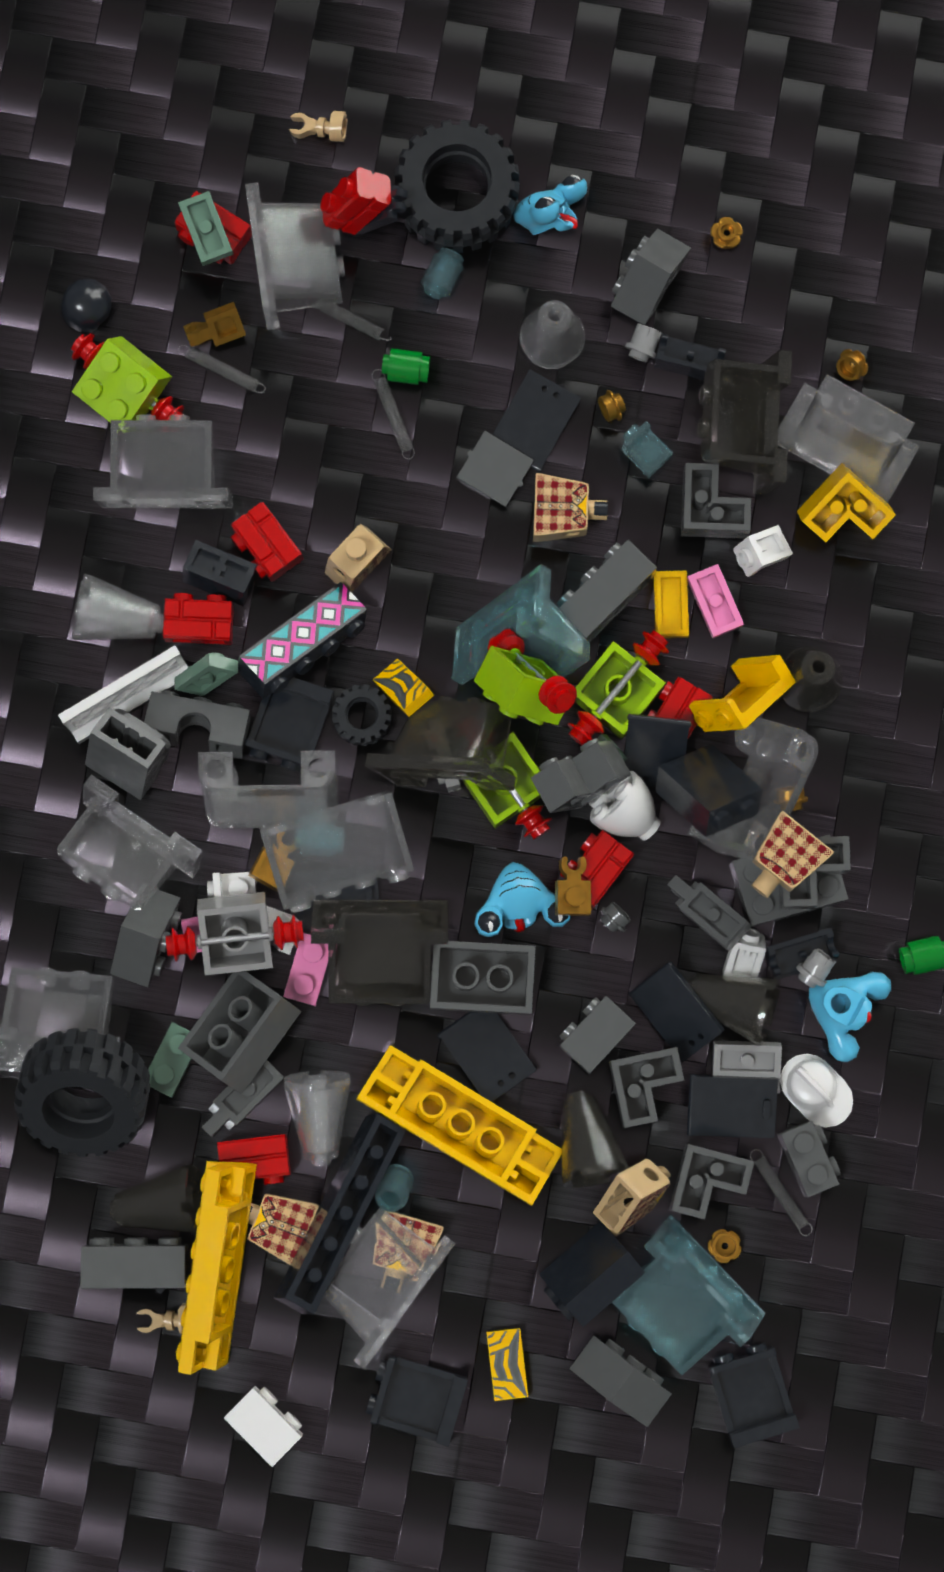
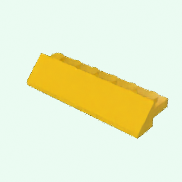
M391 1045L356 1099L531 1206L564 1151L535 1133L537 1129L425 1061L420 1059L418 1062Z
M206 1162L205 1173L200 1184L202 1192L201 1203L195 1219L197 1225L196 1238L191 1248V1273L186 1282L187 1301L181 1316L182 1335L176 1351V1359L179 1362L178 1372L191 1375L202 1368L216 1371L228 1364L257 1164Z

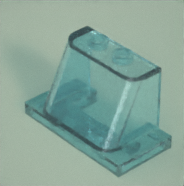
M539 565L456 627L452 680L463 685L470 679L475 678L488 653L489 640L505 629H511L524 641L525 651L523 655L543 660L559 676L564 678L569 674H573L579 667L589 661V641L550 599V569Z
M670 1215L661 1223L644 1245L653 1256L642 1267L646 1273L612 1303L626 1317L628 1324L635 1331L641 1332L650 1342L652 1349L659 1356L665 1357L683 1375L727 1335L741 1347L751 1338L766 1313Z

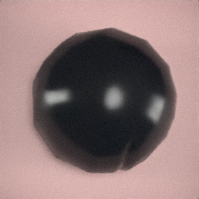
M89 278L79 279L72 283L63 294L61 302L62 316L67 325L78 332H93L109 318L112 297L106 286L97 280Z

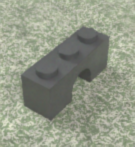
M167 690L160 693L151 691L144 723L163 734L172 746H177L181 732L188 726H203L210 732V753L241 759L243 758L244 743L247 739L251 723L250 710L245 709L240 704L227 703L222 705L212 703L211 700L204 697L190 699L180 697L177 693Z

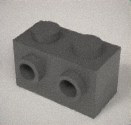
M607 996L602 1001L595 997L582 1011L587 1017L578 1026L572 1022L559 1036L564 1040L559 1047L588 1074L593 1071L636 1024Z
M807 1121L777 1134L803 1197L808 1198L839 1185L836 1177L840 1176L841 1172L833 1156L828 1158L823 1145L828 1143L820 1125L814 1126L813 1121Z

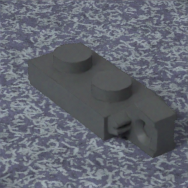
M676 875L667 884L671 891L679 897L675 904L680 911L726 950L730 951L751 928L750 923L701 882L698 884L695 881L689 886Z
M266 1060L242 1094L227 1086L218 1095L208 1109L213 1116L202 1126L203 1130L213 1137L223 1126L229 1131L235 1125L238 1126L285 1077Z

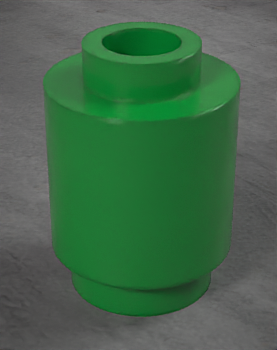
M391 348L390 355L384 354L382 374H388L387 381L415 385H419V382L427 383L430 356H423V352Z
M936 935L907 942L905 947L899 948V957L904 973L918 975L943 969L944 941H941L940 937Z

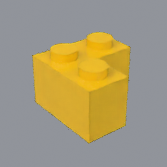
M843 463L797 510L801 521L825 542L848 519H851L867 535L874 539L896 515L885 500Z

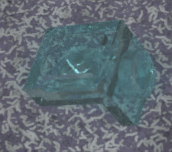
M646 421L640 427L637 424L633 425L622 438L625 442L623 443L622 451L650 478L672 457L673 452L650 430L651 425Z

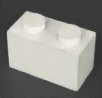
M254 1386L224 1419L273 1467L302 1437L303 1433L299 1430L302 1424L289 1411L284 1415L275 1406L278 1400L267 1388L263 1387L259 1390Z

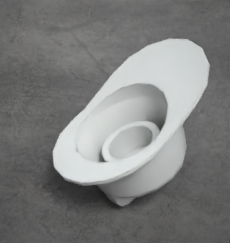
M801 1054L793 1057L786 1063L782 1069L780 1079L782 1091L806 1119L813 1121L815 1125L826 1128L837 1126L846 1120L852 1110V1091L845 1080L825 1060L817 1055Z

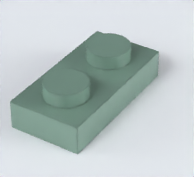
M209 191L178 202L202 266L233 255L232 248Z
M221 653L206 654L205 657L189 666L174 678L175 690L205 696L238 673V660L227 658Z
M173 1022L148 1069L150 1087L171 1098L174 1097L192 1061L189 1056L178 1049L190 1030Z

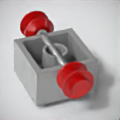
M265 892L197 899L200 935H197L196 939L195 932L189 926H187L185 934H177L175 929L172 928V935L166 936V948L168 956H174L175 962H177L179 956L187 954L190 960H193L197 954L198 946V949H202L205 976L273 968L271 948L273 937L275 944L280 950H283L285 943L292 942L297 949L298 941H304L302 921H295V915H292L290 922L284 923L277 916L273 923L274 931H272V927H269Z

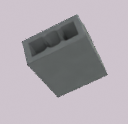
M109 707L90 732L85 765L141 800L159 776L161 765L168 759L171 744L163 734L122 709L113 710Z

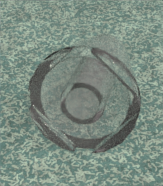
M557 300L548 301L531 311L524 319L520 329V344L525 354L535 365L545 369L565 367L580 355L585 343V329L581 319L565 303Z
M83 575L74 612L77 622L76 626L72 625L71 639L154 638L156 632L162 633L164 613H160L159 605L92 575Z
M320 1070V1074L309 1075V1071L284 1077V1089L304 1159L310 1160L313 1166L330 1165L331 1159L338 1157L351 1087V1079L347 1072Z

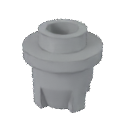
M637 323L631 341L626 342L625 348L630 350L628 356L647 363L648 358L655 359L657 356L655 349L662 333L652 327Z
M819 948L814 949L804 963H799L796 966L800 972L798 978L811 988H815L816 985L824 987L827 983L825 979L836 961L823 952V950Z

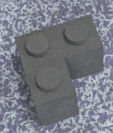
M658 228L650 238L644 236L637 249H633L625 263V267L629 268L626 276L621 275L612 289V293L616 294L611 307L642 325H646L655 313L668 286L678 275L691 247Z
M685 463L682 483L681 536L742 539L748 537L751 531V498L718 497L719 464Z
M597 738L590 740L580 747L582 752L575 757L567 756L561 760L554 757L539 766L541 771L532 776L531 780L549 813L580 809L631 775L613 740L599 741Z
M849 836L816 837L833 850L834 853L791 892L787 891L780 884L778 885L779 910L814 909L818 906L817 875L846 874L851 871Z
M142 885L121 925L111 967V975L145 987L149 986L154 975L158 977L161 975L166 958L161 956L162 952L165 953L167 951L166 936L172 935V933H169L172 928L177 931L182 918V913L177 911L180 897Z
M677 1047L609 1061L622 1128L658 1121L651 1088L684 1081Z
M685 1144L669 1210L705 1220L713 1186L746 1195L755 1161Z
M593 1336L570 1367V1370L615 1406L648 1427L671 1396V1393L661 1386L664 1379L650 1368L643 1372L646 1366L633 1356L629 1355L627 1359L622 1357L625 1350L611 1339L604 1343Z

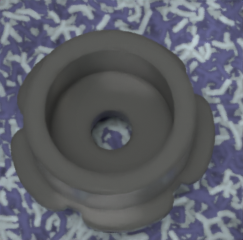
M611 902L606 908H601L604 915L600 919L608 929L614 933L618 929L622 932L626 931L625 926L631 922V919L619 905Z

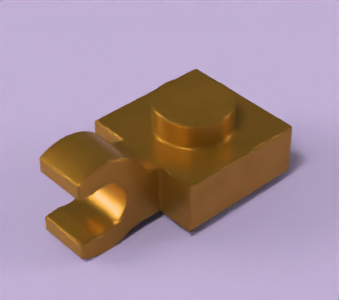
M234 302L203 313L206 322H192L183 326L191 347L200 345L210 339H213L215 346H219L246 335Z

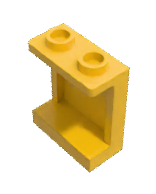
M780 655L739 658L731 665L740 681L732 691L722 699L697 700L689 704L697 725L704 732L743 730L747 728L796 683Z

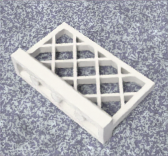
M173 646L60 713L58 716L80 744L90 738V732L109 707L113 710L122 709L130 714L149 703L151 691L160 693L161 691H169L175 688L174 678L185 671L188 666L176 646Z

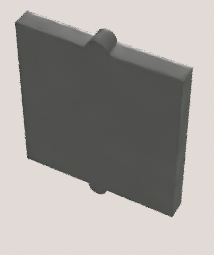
M484 431L473 451H468L469 457L457 478L507 507L518 487L523 486L522 480L534 460L487 431Z

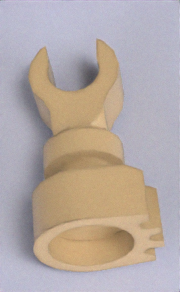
M333 111L330 121H327L324 117H319L318 120L309 118L303 113H295L290 116L292 121L305 123L304 127L300 130L289 129L295 138L302 139L315 134L318 137H325L326 134H329L330 141H345L348 119L344 111Z
M186 1302L182 1303L179 1307L178 1313H175V1310L159 1313L150 1308L140 1310L137 1314L150 1315L152 1324L149 1327H138L137 1330L148 1333L161 1327H166L167 1331H173L175 1327H178L179 1333L182 1334L181 1316L186 1307Z

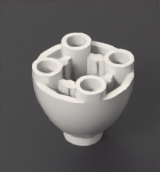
M630 771L631 775L589 802V805L593 807L590 821L599 829L609 834L623 837L638 836L645 841L657 831L661 821L656 817L653 797L648 787L634 771Z

